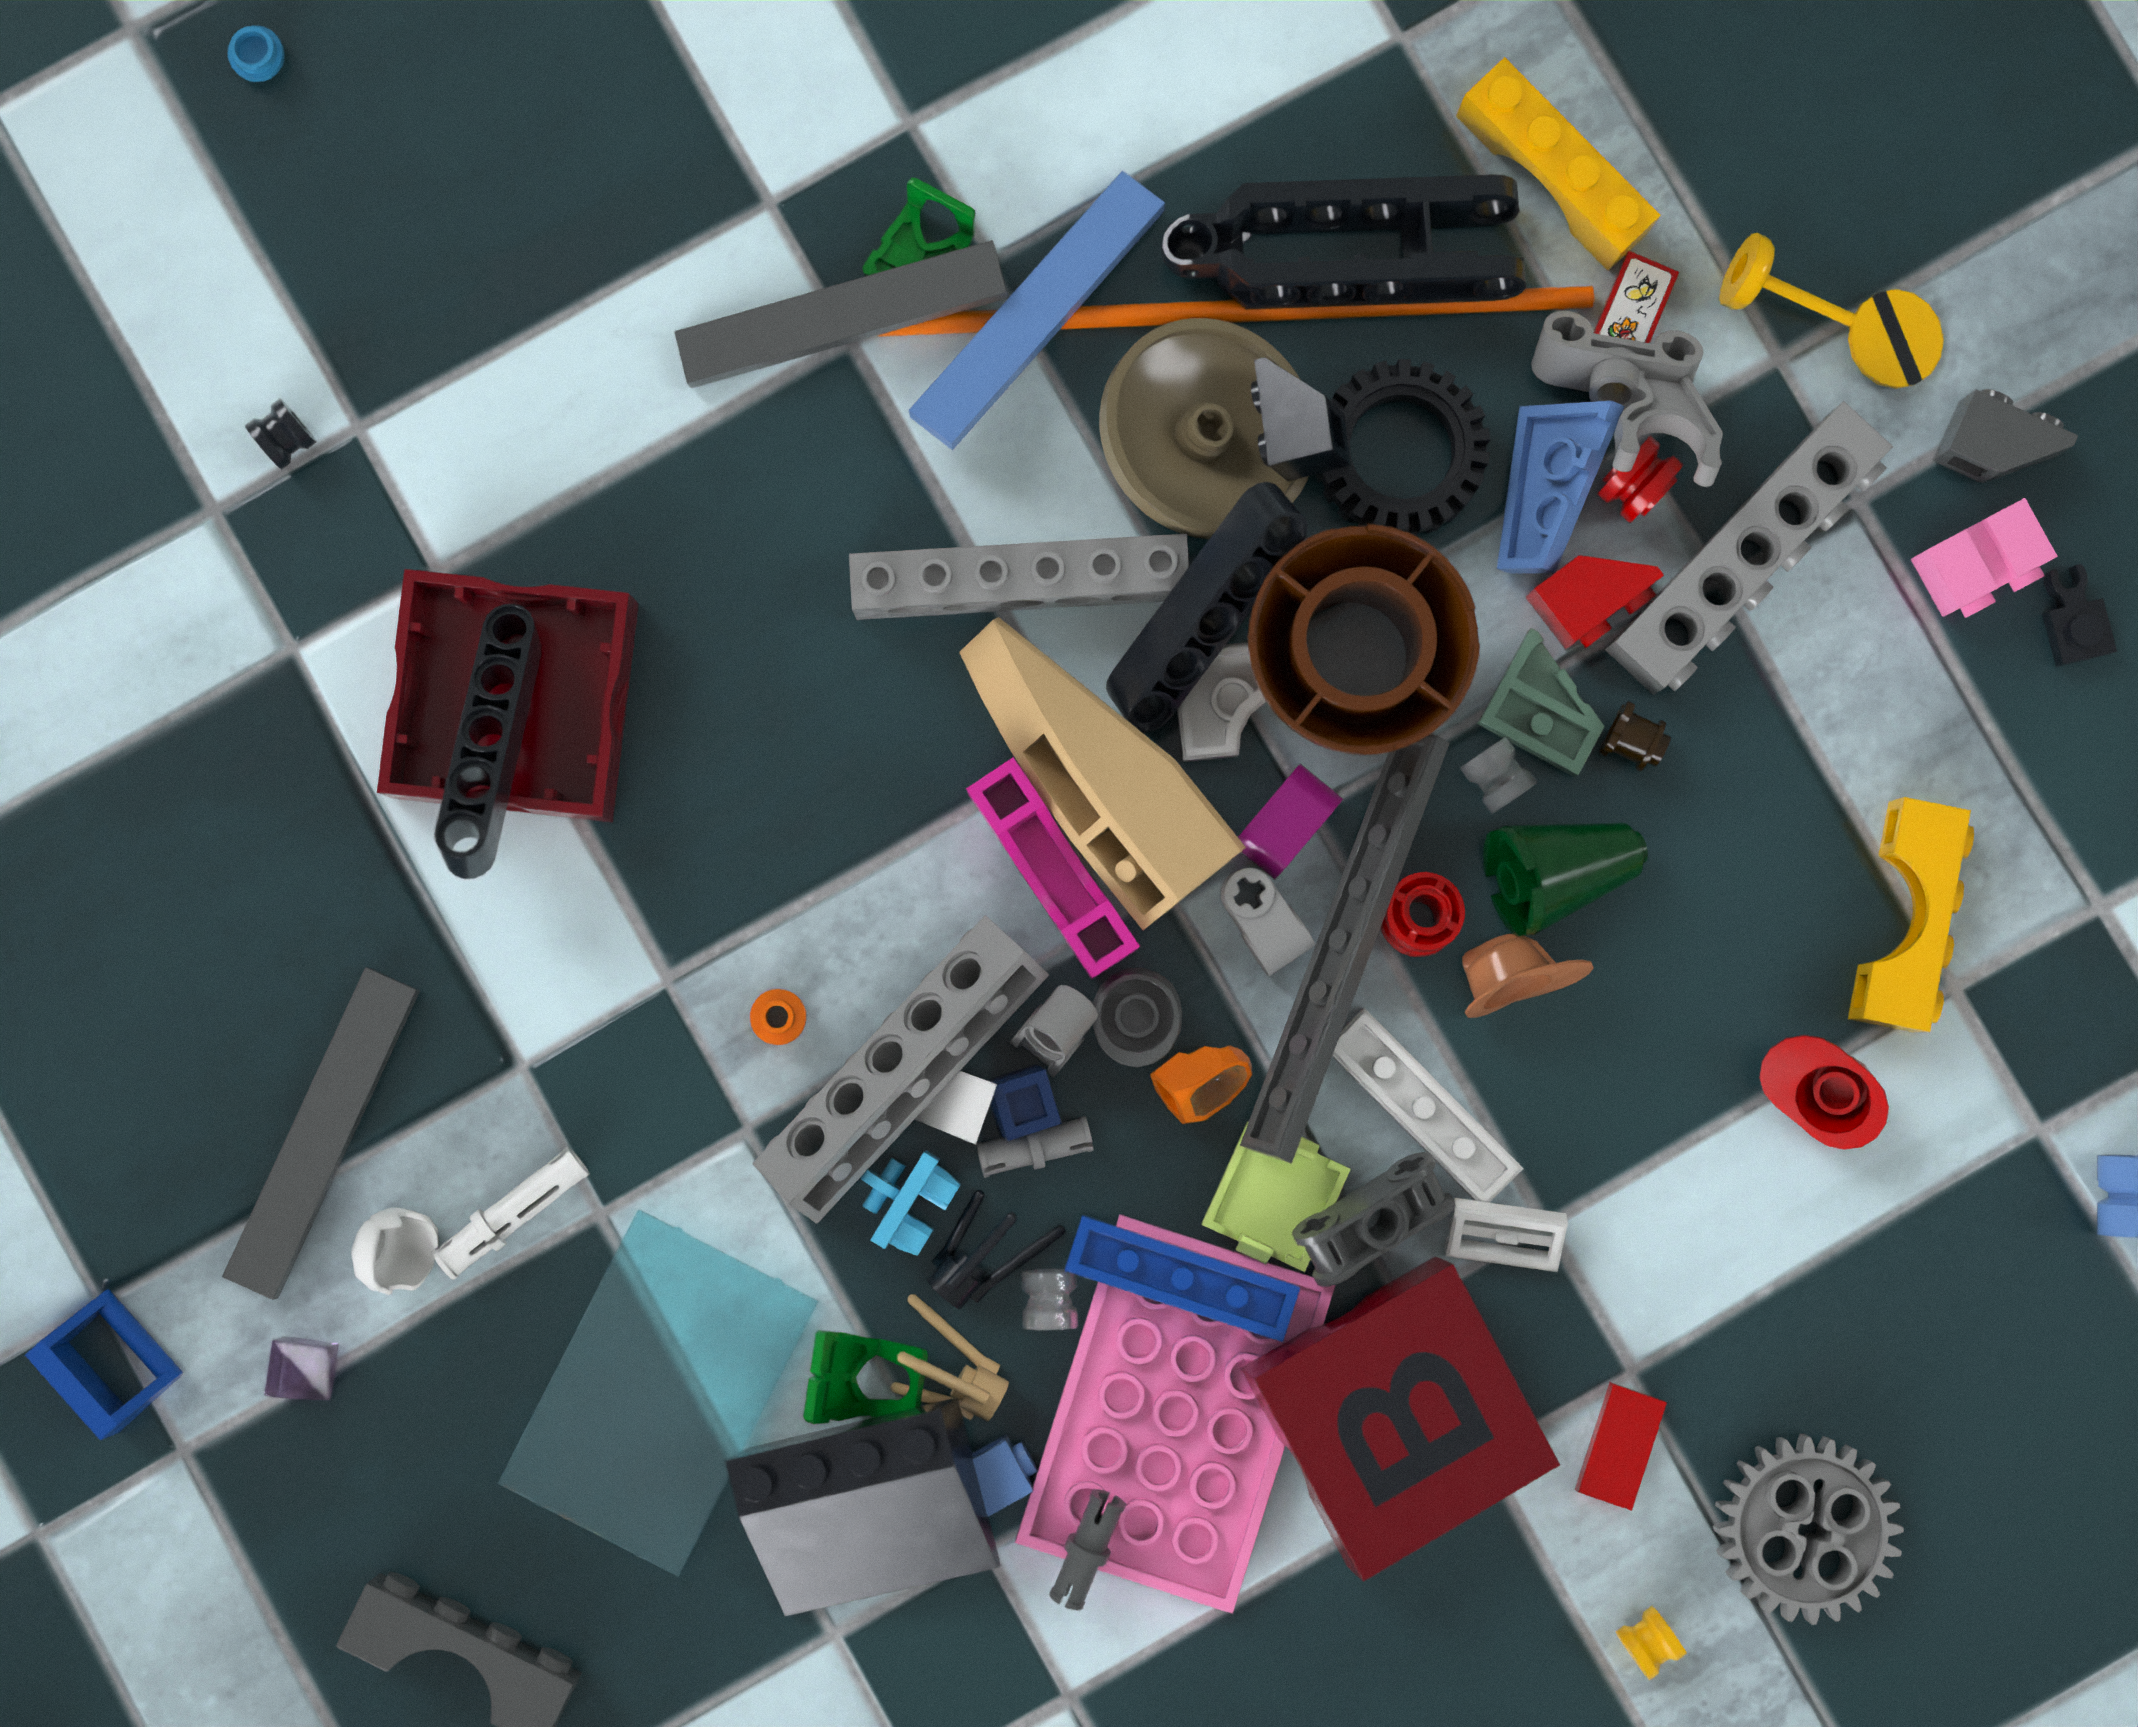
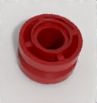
M1651 435L1642 445L1639 444L1640 450L1632 470L1621 472L1613 467L1602 479L1606 484L1597 493L1606 503L1620 499L1623 502L1620 515L1628 523H1631L1639 514L1644 517L1677 482L1678 478L1675 475L1684 465L1674 455L1661 460L1658 457L1661 444Z
M1430 872L1411 874L1397 883L1380 927L1382 934L1387 942L1402 954L1412 957L1433 955L1452 942L1461 931L1465 919L1463 898L1455 885L1441 875ZM1420 902L1432 910L1434 915L1432 927L1424 928L1414 923L1409 912L1411 903Z

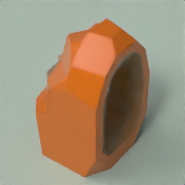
M1231 1045L1222 1048L1204 1046L1190 1054L1181 1052L1175 1054L1150 1073V1077L1156 1092L1165 1106L1182 1124L1204 1121L1227 1106L1246 1087L1252 1076V1064L1249 1057L1241 1049Z

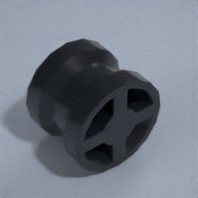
M281 398L271 404V413L263 419H252L245 425V428L255 442L281 470L290 464L291 455L300 448L309 449L317 442L299 417Z

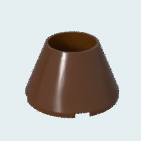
M1368 524L1367 526L1332 528L1311 536L1296 545L1280 559L1264 580L1253 605L1249 622L1248 648L1251 668L1256 683L1270 708L1281 721L1304 739L1326 749L1346 754L1373 755L1393 752L1408 747L1433 733L1448 720L1465 698L1477 669L1480 652L1478 626L1474 611L1476 607L1466 583L1455 567L1437 549L1424 540L1405 531L1383 525ZM1342 603L1367 605L1386 615L1398 629L1405 646V670L1399 685L1388 692L1373 696L1348 694L1330 685L1317 672L1308 653L1307 629L1309 621L1322 610Z

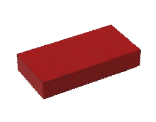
M1609 1382L1575 1490L1578 1493L1632 1511L1667 1402Z

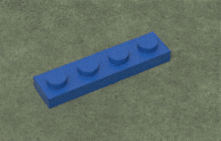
M1085 1215L1081 1217L1065 1266V1271L1280 1342L1284 1341L1301 1288L1299 1285Z

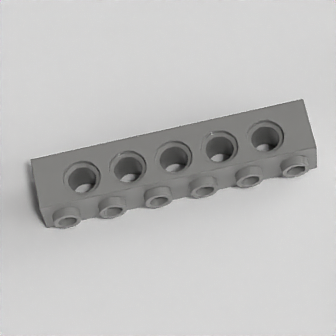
M1845 401L1840 403L1812 430L1605 650L1653 695L1664 689L1667 685L1673 691H1676L1698 668L1691 661L1705 645L1711 651L1715 650L1736 628L1729 621L1731 617L1742 606L1746 607L1749 611L1753 610L1770 593L1774 587L1767 579L1780 566L1788 572L1806 555L1811 546L1805 539L1818 526L1826 532L1849 509L1842 500L1854 487L1857 486L1864 492L1886 470L1887 467L1880 460L1893 446ZM1818 461L1828 462L1836 469L1838 474L1837 485L1826 484L1819 478L1817 474ZM1780 501H1789L1797 506L1801 515L1799 525L1788 524L1781 518L1779 514ZM1743 540L1753 541L1760 546L1763 552V562L1761 565H1752L1743 558L1741 554V543ZM1705 580H1714L1723 586L1726 593L1724 605H1714L1707 601L1703 594V583ZM1668 619L1678 620L1687 628L1688 641L1685 646L1675 645L1667 639L1664 627Z
M1187 534L849 554L852 611L856 620L1163 602L1189 568Z
M984 915L972 929L962 936L960 942L940 964L923 978L921 984L894 1012L886 1017L880 1028L865 1044L846 1060L844 1066L820 1092L809 1099L805 1108L779 1135L769 1142L766 1149L752 1164L788 1204L817 1224L1042 984L1049 974L993 921Z

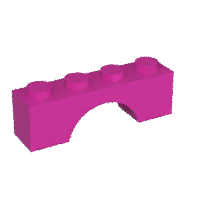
M1014 757L966 788L969 797L1091 980L1139 949V944L1109 899L1081 863Z

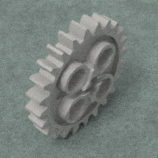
M1799 1434L1796 1450H1793L1786 1439L1777 1437L1775 1455L1772 1456L1767 1450L1757 1446L1755 1447V1453L1759 1462L1758 1465L1752 1467L1741 1460L1736 1463L1745 1477L1741 1483L1728 1479L1724 1480L1723 1484L1734 1494L1732 1501H1716L1715 1506L1729 1516L1728 1521L1713 1525V1530L1722 1536L1729 1537L1730 1541L1718 1547L1716 1551L1722 1558L1736 1559L1726 1570L1727 1576L1734 1581L1747 1577L1740 1592L1749 1600L1762 1592L1759 1607L1770 1614L1780 1603L1781 1616L1787 1621L1793 1622L1801 1608L1805 1620L1812 1625H1816L1820 1609L1823 1608L1826 1614L1837 1622L1840 1621V1604L1843 1602L1857 1612L1862 1610L1861 1602L1857 1595L1862 1590L1878 1598L1880 1593L1872 1581L1875 1575L1892 1579L1894 1574L1882 1562L1885 1556H1901L1902 1551L1888 1543V1536L1904 1532V1527L1888 1520L1887 1515L1894 1513L1901 1507L1898 1502L1892 1499L1880 1498L1891 1484L1882 1477L1869 1480L1876 1467L1872 1461L1865 1458L1854 1465L1857 1455L1856 1449L1844 1445L1835 1455V1440L1823 1436L1815 1450L1811 1437L1806 1434ZM1817 1479H1821L1823 1485L1815 1496L1813 1490L1814 1482ZM1787 1480H1795L1798 1486V1495L1795 1501L1789 1506L1778 1507L1775 1500L1778 1486ZM1850 1494L1853 1501V1509L1850 1515L1844 1520L1834 1521L1831 1515V1507L1834 1500L1841 1495ZM1811 1521L1817 1523L1815 1533H1806L1804 1536L1798 1533L1800 1524H1810ZM1782 1536L1785 1542L1783 1555L1777 1561L1771 1563L1764 1562L1762 1549L1765 1542L1772 1537ZM1837 1550L1840 1556L1838 1569L1832 1575L1820 1576L1818 1571L1820 1558L1826 1552ZM1801 1561L1803 1567L1802 1574L1799 1578H1794L1793 1571Z

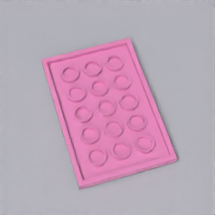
M1119 1214L1116 1226L1299 1285L1301 1288L1284 1341L1280 1342L1097 1282L1042 1454L1038 1472L1035 1476L1033 1492L1029 1495L1015 1543L1065 1559L1067 1555L1064 1548L1069 1534L1076 1533L1090 1500L1091 1491L1094 1489L1108 1491L1110 1495L1102 1515L1106 1505L1112 1503L1115 1495L1126 1503V1507L1119 1517L1107 1546L1111 1551L1107 1564L1099 1566L1098 1570L1233 1614L1285 1445L1275 1434L1240 1368L1309 1328L1323 1325L1336 1285L1322 1287L1317 1285L1312 1276L1269 1262L1264 1264L1247 1255Z

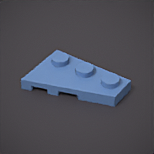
M1611 400L1519 407L1497 569L1509 574L1556 572L1625 406Z

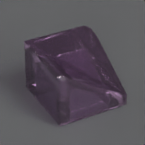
M288 1336L273 1339L264 1395L274 1398L331 1400L339 1343Z

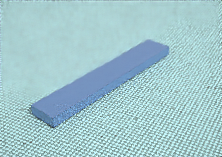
M1122 170L909 409L910 418L953 451L1163 214L1165 202Z

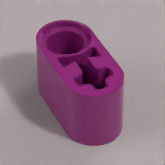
M1300 763L1238 836L1246 847L1242 853L1276 880L1337 808L1343 798Z

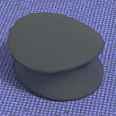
M1141 967L1122 970L1113 974L1100 985L1093 1001V1005L1098 1013V1018L1094 1022L1093 1028L1095 1037L1104 1052L1120 1064L1132 1067L1154 1064L1166 1056L1174 1047L1181 1031L1183 1013L1180 997L1173 984L1160 973Z

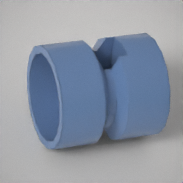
M2097 1155L2098 1187L2108 1192V1198H2104L2097 1203V1234L2138 1238V1155Z

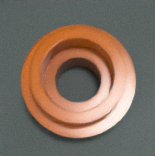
M772 989L764 992L755 1000L750 1011V1023L754 1033L762 1041L772 1045H784L794 1041L800 1036L806 1025L807 1014L803 1002L797 995L788 990ZM775 1006L783 1007L788 1013L786 1024L780 1028L771 1026L767 1018L768 1012Z

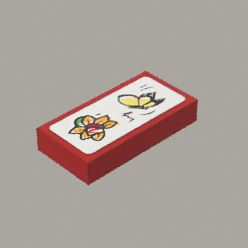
M1628 251L1593 333L1650 343L1679 271Z

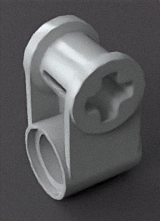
M1256 868L1239 869L1232 872L1224 880L1221 886L1223 906L1242 933L1241 937L1267 976H1271L1315 947L1316 944L1299 916L1285 902L1272 880L1263 871ZM1240 879L1246 884L1257 882L1261 888L1255 895L1258 904L1254 908L1248 903L1238 905L1234 900V896L1240 892L1237 885Z
M1060 985L1044 1004L1038 1006L1010 1041V1044L1015 1048L1023 1046L1048 1066L1047 1074L1054 1078L1085 1039L1083 1036L1098 1018L1097 1010L1082 993L1069 986Z

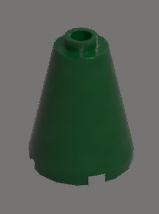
M1626 823L1502 826L1487 834L1483 846L1485 877L1495 875L1500 893L1490 895L1493 905L1503 924L1516 936L1535 935L1635 879L1642 873L1643 863H1646L1648 858L1647 845L1643 836Z

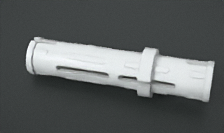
M569 1146L565 1147L550 1162L521 1182L486 1211L478 1209L470 1216L471 1222L441 1246L431 1251L435 1261L451 1279L455 1280L459 1274L490 1250L499 1251L507 1244L505 1239L515 1230L545 1209L569 1188L590 1175L587 1167Z

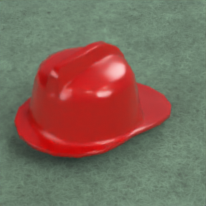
M1800 1035L1780 1041L1770 1048L1762 1060L1760 1082L1764 1094L1776 1108L1824 1145L1843 1150L1860 1148L1875 1140L1887 1124L1889 1104L1885 1090L1864 1063L1848 1055L1837 1045L1821 1037Z

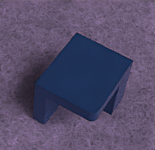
M1035 1064L986 1080L997 1084L990 1107L998 1133L1007 1141L1062 1124L1044 1068Z

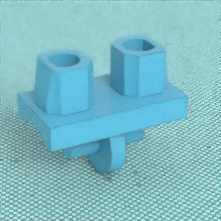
M926 1150L902 1188L895 1183L906 1166L892 1157L881 1175L868 1169L860 1177L861 1180L873 1187L863 1203V1207L877 1214L887 1197L894 1200L872 1236V1242L884 1249L891 1244L900 1250L918 1256L934 1229L909 1214L910 1208L918 1195L946 1210L961 1185L947 1170L937 1165L940 1158Z

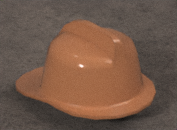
M1506 934L1495 937L1467 951L1462 957V966L1474 997V1001L1467 1007L1465 1014L1468 1018H1477L1490 1014L1513 1002L1564 988L1589 975L1594 967L1592 962L1587 960H1569L1556 963L1537 941L1524 935Z

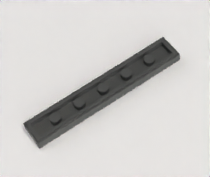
M993 240L680 329L674 331L686 382L691 388H695L1007 299L1009 296L997 250Z
M365 967L222 1275L223 1278L269 1299L275 1300L279 1298L420 990L372 968Z

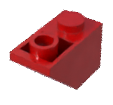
M1578 555L1535 587L1526 596V599L1565 650L1578 640L1587 648L1612 629V626L1606 620L1622 607L1631 615L1653 599L1657 594L1651 586L1662 578L1664 574L1658 566Z

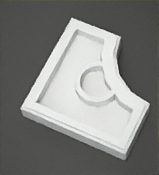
M1248 642L1225 645L1177 709L1183 762L1238 757L1241 732L1246 722L1255 711L1266 703L1251 668Z

